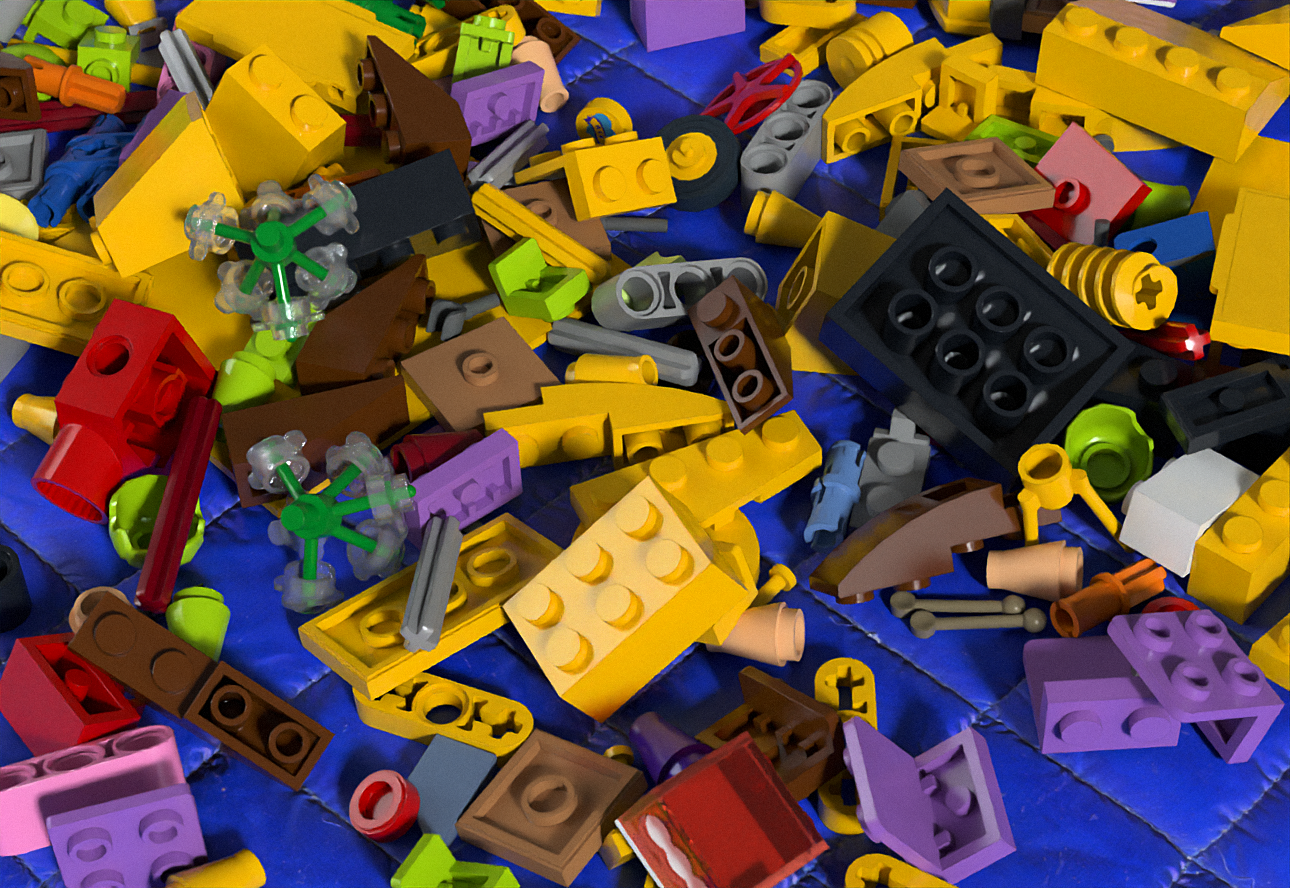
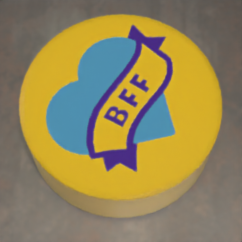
M604 97L589 101L576 118V130L580 139L594 138L595 144H604V146L606 145L605 138L630 132L633 129L632 120L626 109L618 102Z

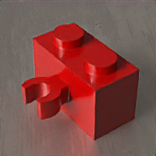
M73 632L17 638L0 680V712L34 757L136 729L146 707V704L136 698L126 699L124 696V686L67 650V646L75 636Z

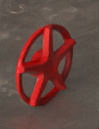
M788 53L783 58L765 63L746 74L736 72L733 74V82L722 90L708 104L705 110L698 115H710L715 118L730 111L724 123L737 135L767 118L787 101L801 82L803 68L800 62L791 53ZM790 69L794 71V76L789 85H769L784 70Z

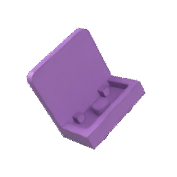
M1209 609L1117 615L1113 617L1107 628L1108 635L1167 713L1173 719L1182 723L1195 722L1227 764L1242 763L1249 760L1285 705L1266 681L1262 670L1248 659L1229 635L1225 624L1213 615Z
M1109 635L1030 640L1025 644L1023 662L1041 754L1177 746L1181 722L1173 719L1167 713L1140 676L1132 675L1130 662Z
M855 716L843 723L847 748L843 751V757L849 772L855 779L861 803L857 805L856 813L862 829L872 841L884 843L902 856L907 864L952 885L1016 851L986 739L971 726L913 758L860 717Z

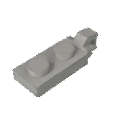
M896 406L892 414L890 430L875 428L874 436L870 437L859 481L861 498L859 504L854 503L848 536L881 512L924 491L930 464V436L918 434L919 426Z

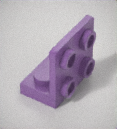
M527 61L452 83L453 75L432 82L459 103L472 137V148L495 139L507 138L528 120L536 122L545 69L532 61Z
M437 424L422 434L446 431L440 424ZM501 428L480 442L470 445L462 453L434 470L419 476L414 482L409 484L416 488V495L414 497L375 507V509L419 550H421L426 526L429 520L435 516L443 520L450 515L454 516L460 522L458 530L461 532L523 493L518 441ZM390 453L367 466L352 481L353 489L360 496L399 488L392 471Z
M180 783L53 815L46 819L48 835L66 888H164L170 875L209 863L196 802L187 783Z

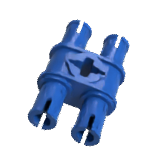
M148 113L142 118L134 132H127L124 122L118 117L108 114L105 119L104 114L100 115L86 134L75 136L67 143L64 151L65 154L60 160L54 161L46 169L44 186L28 202L27 208L34 215L39 226L47 228L50 223L52 228L56 227L72 204H77L78 214L86 223L90 224L88 218L95 216L93 196L119 168V158L123 147L136 136L144 125Z

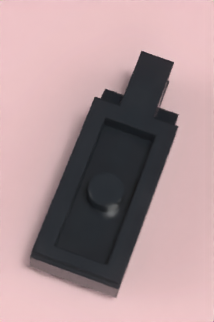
M1274 358L1264 360L1165 392L1160 396L1158 411L1186 455H1190L1290 422V369L1287 364L1278 365Z

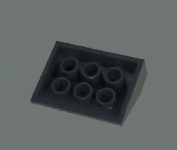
M947 187L826 313L818 336L819 341L978 478L1001 483L1002 494L1010 493L1021 480L1018 472V462L1021 456L1033 445L1053 444L1077 413L1085 408L1136 348L1125 336Z

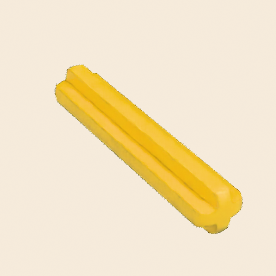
M484 183L478 191H474L472 194V205L478 216L516 242L523 238H534L545 262L554 267L584 269L593 288L590 291L591 293H594L601 283L612 278L610 263L493 184Z

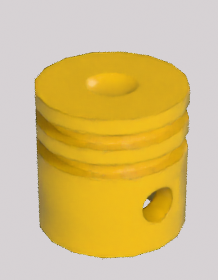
M881 11L830 40L826 47V59L834 79L845 90L869 69L915 44L909 29L899 17L891 12Z

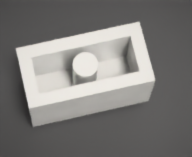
M1210 448L1190 455L1184 454L1179 459L1171 458L1160 472L1145 482L1142 480L1137 481L1128 491L1121 508L1122 513L1126 517L1119 541L1184 578L1191 570L1196 541L1260 476Z

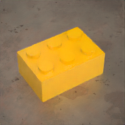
M647 476L502 607L559 697L602 724L745 598L749 591L688 507L650 476Z

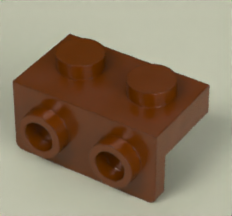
M751 665L738 673L744 703L694 736L695 739L713 750L716 764L722 772L786 809L791 808L799 801L808 797L813 791L847 768L843 757L845 749L843 722L834 708L825 702H819L792 688L782 679L774 678Z

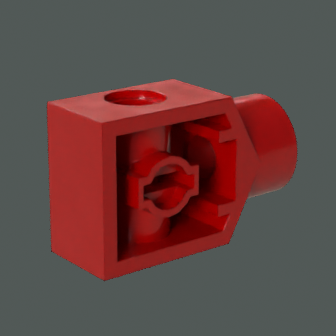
M114 298L103 319L96 325L91 339L74 368L65 377L62 388L54 400L60 431L30 481L32 487L42 497L63 511L91 523L108 524L109 504L112 495L125 481L146 474L169 475L189 402L197 395L211 399L218 376L217 370L174 314Z

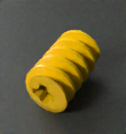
M1071 242L1062 245L1055 251L1047 265L1046 271L1110 325L1142 331L1155 329L1168 319L1175 307L1178 294L1177 277L1169 267L1161 265L1149 253Z

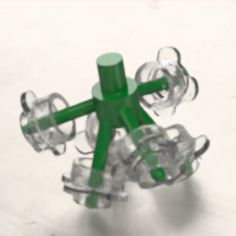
M314 174L308 179L311 190L305 193L302 199H293L284 193L281 185L274 180L264 181L259 184L257 188L258 196L251 207L242 209L239 218L235 209L225 206V195L217 191L212 192L208 200L203 204L191 206L184 223L185 236L191 240L188 250L191 259L202 261L207 252L220 255L225 254L231 249L235 240L251 244V249L256 256L254 261H227L219 266L217 276L221 280V287L214 298V303L221 312L225 314L233 312L249 314L254 320L263 321L252 324L253 332L271 330L273 340H287L292 343L297 340V337L309 334L307 323L325 319L324 312L312 313L311 308L321 311L327 307L331 299L337 298L343 293H349L354 288L357 275L348 267L346 262L348 251L345 246L334 242L327 247H314L303 254L297 250V244L294 239L313 225L325 235H332L342 227L350 234H354L360 229L359 222L353 215L357 211L356 199L351 190L341 181L333 180L328 182L323 180L319 174ZM291 262L297 265L295 270L296 282L301 289L308 293V296L290 297L284 267ZM275 286L277 300L269 301V296Z
M292 430L284 436L274 435L267 437L253 445L246 454L247 461L252 465V473L248 476V482L252 488L257 490L265 488L266 491L273 494L289 491L286 497L287 506L283 509L280 519L272 521L268 526V537L274 545L280 546L285 544L299 553L300 560L287 564L284 568V575L276 577L273 586L275 590L283 594L281 597L282 606L303 614L320 613L327 607H336L344 602V593L335 588V568L331 564L321 561L324 556L323 546L328 537L333 536L348 543V561L353 565L354 576L361 581H367L371 576L376 575L386 579L398 573L404 558V540L408 534L404 513L415 510L413 497L416 495V488L410 485L406 473L394 475L390 459L388 457L383 458L380 450L371 443L369 437L359 431L351 432L346 437V443L341 447L333 445L326 451V471L331 484L321 493L310 494L301 486L310 470V464L302 452V447L306 444L307 439L301 431ZM342 493L354 499L338 502L335 498ZM367 509L372 510L374 519L362 521L354 530L342 525V516Z

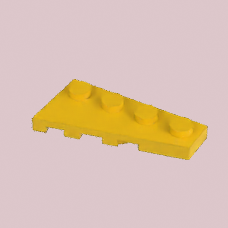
M791 410L764 420L746 435L741 433L739 429L573 485L569 487L570 504L587 531L642 480L650 476L685 504L703 529L710 527L715 532L733 521L734 511L753 500L762 503L821 467L822 448L797 412Z

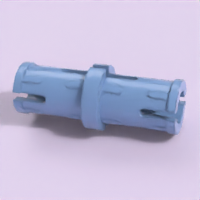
M840 440L830 445L823 475L815 480L810 497L813 509L804 531V540L806 543L813 541L811 548L820 553H830L845 540L847 524L852 514L854 503L859 504L861 490L858 484L867 453L865 450L858 453L861 446L856 442Z

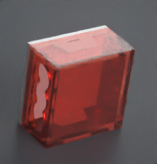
M747 730L650 790L614 821L659 888H775L829 849V846L815 828L810 816L800 807L774 770L770 759L760 750Z

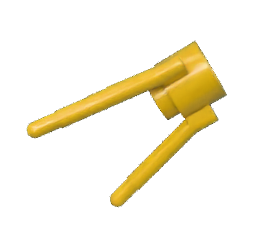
M1050 443L1036 444L1021 456L1018 462V472L1024 489L1018 494V500L1023 511L1025 547L1039 544L1037 510L1040 507L1046 510H1057L1066 506L1074 494H1079L1124 551L1130 554L1135 552L1133 548L1119 541L1123 526L1092 488L1085 470L1072 468L1070 459L1063 448Z

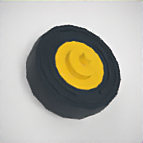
M691 114L671 121L654 136V138L662 137L677 202L668 206L678 211L699 212L713 208L728 198L741 181V144L724 122L710 115Z

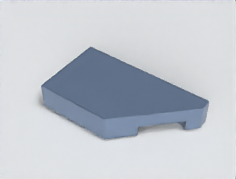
M440 734L435 735L407 778L408 781L415 785L419 792L420 808L416 821L422 836L425 833L439 834L449 849L458 835L455 823L487 787L498 771L497 755Z

